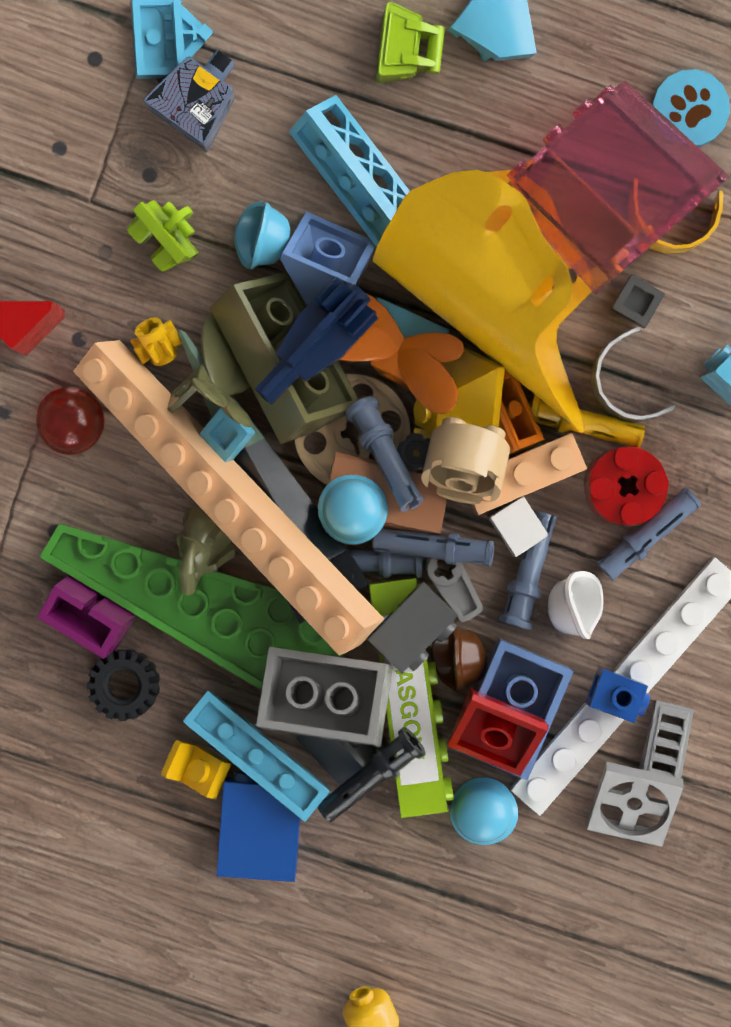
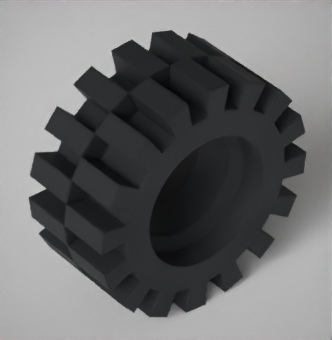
M119 649L111 652L104 659L100 658L95 663L96 665L90 670L88 675L90 680L87 682V689L90 690L89 700L95 703L97 706L95 709L99 713H105L106 718L111 720L113 718L119 719L118 721L133 720L145 713L155 703L160 691V675L155 670L156 665L154 662H150L147 659V655L137 653L133 649ZM128 670L135 674L138 679L139 688L134 697L124 700L112 694L109 681L114 672Z

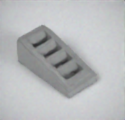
M655 700L638 769L681 778L694 709ZM662 714L681 718V725L662 722ZM659 729L678 734L677 741L658 737ZM656 745L674 749L673 756L655 752ZM653 761L671 765L669 772L652 768Z

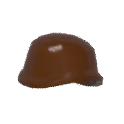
M456 628L442 643L437 639L432 642V660L435 661L436 672L445 685L456 692H460L463 688L483 677L487 666L486 652L480 638L471 630Z

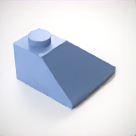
M306 211L284 249L280 260L303 300L308 305L336 277L341 282L345 281L349 287L353 284L359 286L375 249V244L367 237Z

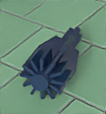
M338 277L334 278L298 315L276 352V356L281 361L255 387V391L272 405L298 377H301L306 382L342 358L378 320V317L375 315L376 312L367 306L371 301L368 295L357 285L353 284L349 287L345 281L341 282Z

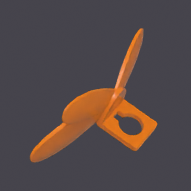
M368 295L371 301L367 306L376 312L375 315L378 317V320L339 360L371 361L373 368L382 377L410 390L414 397L428 410L437 414L450 412L458 401V389L453 378L442 363L455 361L460 358L464 352L463 342L451 334L438 332L423 333L404 338L388 310L374 297Z

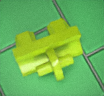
M152 200L147 204L140 202L133 209L136 216L127 227V232L139 244L146 243L153 235L161 243V246L150 256L160 271H168L180 263L192 261L199 254L197 249L188 240L195 233V230L187 222L194 214L189 206L178 211L171 202L166 203L161 208L155 200Z

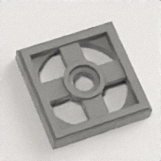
M606 762L587 819V830L662 847L684 788L683 779ZM632 782L631 787L623 791L611 789L621 783ZM649 784L659 789L665 795L667 801L651 798L647 792ZM631 798H638L642 801V804L639 807L633 808L627 804V801ZM602 803L620 807L622 810L620 820L605 818L601 811ZM644 813L661 816L659 823L651 828L636 825L638 816Z

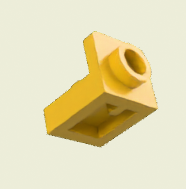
M176 740L167 756L161 775L167 779L184 783L206 798L216 799L232 763L201 745Z

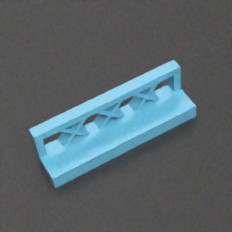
M335 95L306 110L290 129L289 133L377 247L385 229L397 211V205H400L410 190L338 96ZM331 110L339 120L340 128L331 125L323 114ZM349 143L359 146L364 153V159L353 154L349 149ZM373 174L381 176L385 180L387 189L381 188L373 180Z
M207 691L183 720L188 727L304 822H306L330 792V787L212 691Z

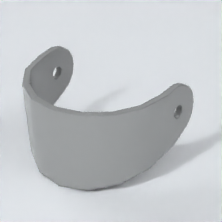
M640 327L621 334L601 348L593 361L590 379L594 396L602 408L617 419L634 423L650 420L676 409V406L672 405L659 412L645 416L626 414L614 407L602 392L599 374L603 358L611 346L641 331Z

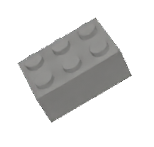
M269 647L256 727L381 747L393 668L384 663Z

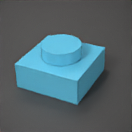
M220 408L200 432V435L224 462L234 460L256 432L251 427H245L235 422Z

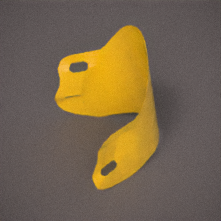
M512 170L452 172L412 189L403 198L385 229L375 250L373 262L492 360L504 366L509 374L580 432H584L581 412L558 349L557 330L560 323L592 292L596 282V272L591 258L576 244L568 233L554 197L534 179ZM534 202L538 204V211L534 216L528 203ZM568 269H575L577 271V279L574 283H572Z

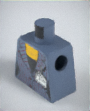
M219 50L215 51L205 67L188 56L146 96L144 103L148 110L208 152L235 98L233 88L224 82L235 66V63Z

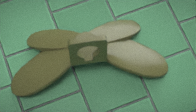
M211 314L205 319L201 334L204 365H200L171 393L168 410L173 413L195 391H198L205 398L220 406L232 420L245 427H250L252 425L250 417L231 396L241 394L249 390L251 386L239 363H236V358L215 317Z

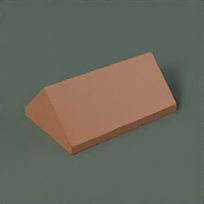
M335 453L329 483L343 475H360L375 482L385 494L388 504V515L383 528L439 536L441 534L447 499L436 494L437 486L430 481L428 488L423 484L421 480L423 471L408 472L419 493L423 496L424 501L413 510H410L409 505H407L408 511L402 512L376 460Z

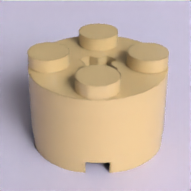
M456 417L444 418L442 425L435 428L431 434L421 476L423 484L428 488L430 481L437 486L436 494L456 502L480 504L481 498L491 496L490 502L497 500L501 494L510 454L509 444L505 441V431L496 426H485L482 428L466 424L463 420Z

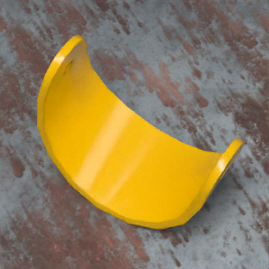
M633 179L628 201L629 224L636 238L649 249L664 254L685 253L705 242L719 224L723 210V191L718 190L716 193L712 218L707 232L701 239L691 244L673 245L661 241L646 229L639 215L637 201L638 180Z

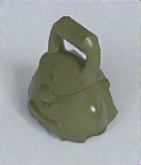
M198 504L185 513L183 517L184 530L176 536L179 554L182 558V563L179 566L180 590L184 595L193 594L202 575L216 573L218 568L232 559L235 554L231 540Z

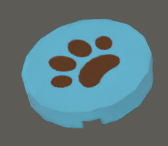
M698 69L681 70L668 76L656 90L652 102V122L658 134L669 144L684 148H700L712 142L725 128L730 114L729 97L723 84L712 74Z

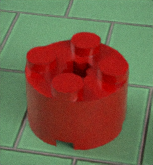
M620 447L602 453L590 464L584 480V491L589 508L600 519L616 525H637L651 519L662 508L669 487L668 477L659 460L646 450L637 447ZM630 478L632 481L630 484L631 489H633L632 493L620 495L621 485L618 483V480Z

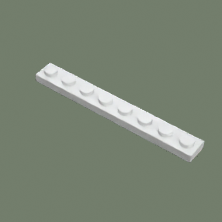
M712 557L615 667L613 672L643 682L648 686L646 691L648 693L731 599V571L716 557ZM584 703L538 755L528 781L519 777L510 787V790L541 816L624 719L594 709Z

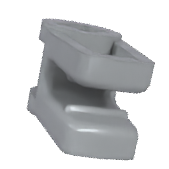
M428 558L426 561L427 575L450 608L458 615L457 618L461 622H465L481 613L483 605L462 563L457 562L455 565H452L449 568L451 575L445 578L441 573L434 574V571L438 568L436 562L438 559Z

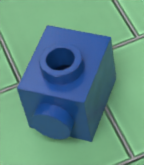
M598 666L585 703L589 707L635 723L637 715L643 716L650 701V694L646 693L648 686L643 682Z

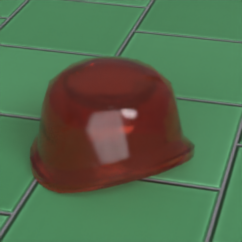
M63 387L50 392L44 397L38 407L36 422L38 432L48 447L61 454L75 455L89 450L98 442L104 430L105 419L101 405L90 393L78 388Z

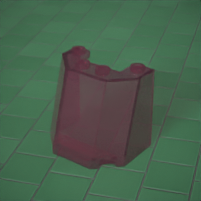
M626 80L615 88L612 85L606 87L593 100L595 103L590 98L587 99L572 113L575 120L565 129L560 124L557 125L542 139L545 146L528 163L525 160L521 161L507 174L510 179L508 184L521 192L528 201L541 234L596 295L729 178L713 160Z

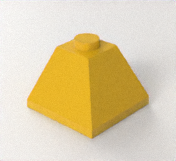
M464 347V352L460 358L455 361L442 363L453 378L458 389V401L454 408L446 414H437L428 410L417 399L413 408L414 424L431 434L435 428L442 425V420L446 417H456L463 420L466 424L482 428L485 426L499 427L505 367Z

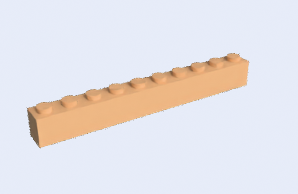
M120 340L93 344L73 371L339 656L360 646L384 618L234 460L223 461L201 437L200 432L204 428L182 405L173 413L168 410L171 393Z

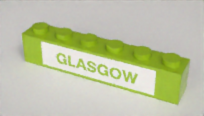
M410 577L369 583L372 606L384 620L391 612L394 613L399 608L398 605L418 586L416 578ZM378 650L380 663L388 664L393 668L386 709L390 740L393 741L398 737V731L402 727H406L417 737L426 752L423 758H415L401 769L400 776L396 778L401 818L448 812L447 801L454 800L451 777L443 778L441 762H448L446 740L445 738L438 739L436 724L443 723L440 700L433 701L431 685L438 684L435 661L427 662L426 659L415 671L408 667L401 673ZM401 749L399 752H397L394 755L395 758L404 752V749Z

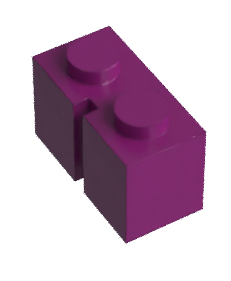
M69 575L54 585L37 618L104 659L119 647L136 615L107 597L101 601L97 600L100 593Z

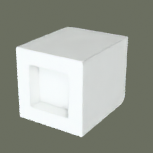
M524 496L515 499L488 517L514 557L519 556L548 536V533Z

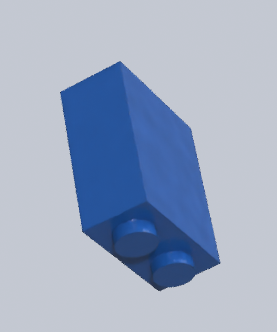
M243 771L233 772V777H226L223 784L217 876L295 882L301 819Z

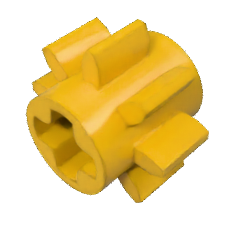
M156 317L141 322L135 329L136 338L130 341L141 363L144 364L150 360L154 366H163L174 360L178 354L176 346L182 344L172 321L169 320L163 324Z

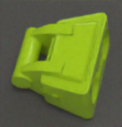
M388 2L382 16L375 81L377 83L407 80L415 77V73L422 72L433 75L440 74L445 27L422 22L421 15L393 2ZM428 39L426 58L418 56L420 40Z

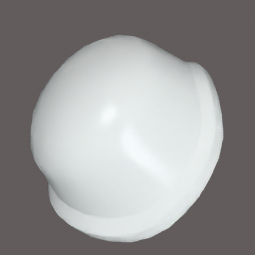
M575 571L567 579L557 582L551 590L548 599V614L553 626L559 632L581 636L583 639H590L592 631L603 611L602 585L594 574L587 571Z

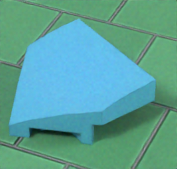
M131 0L135 79L166 78L188 56L192 58L214 32L205 23H200L183 7L181 0Z
M469 0L458 18L453 21L448 29L456 38L461 36L479 51L480 58L484 62L491 57L495 61L531 58L537 54L527 0Z

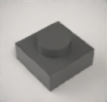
M631 274L610 310L644 329L651 320L665 293Z

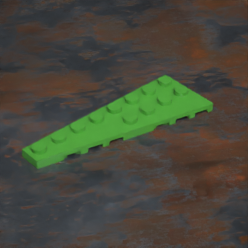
M62 523L58 525L40 555V558L260 690H262L269 647L336 657L344 656V654L339 656L307 621L300 624L287 599L277 589L217 571L216 573L202 575L196 591L191 595H184L180 590L179 566L182 560Z

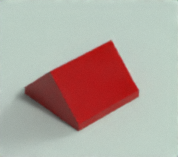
M0 301V338L12 350L27 356L65 318V310L52 301Z
M470 688L447 746L521 776L547 733L549 724L541 717Z

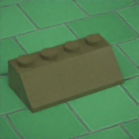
M288 272L234 284L210 307L280 444L307 436L345 416V411L351 404L358 401L338 360L306 382L301 377H298L272 405L255 391V387L281 361L276 356V352L298 315L308 306Z

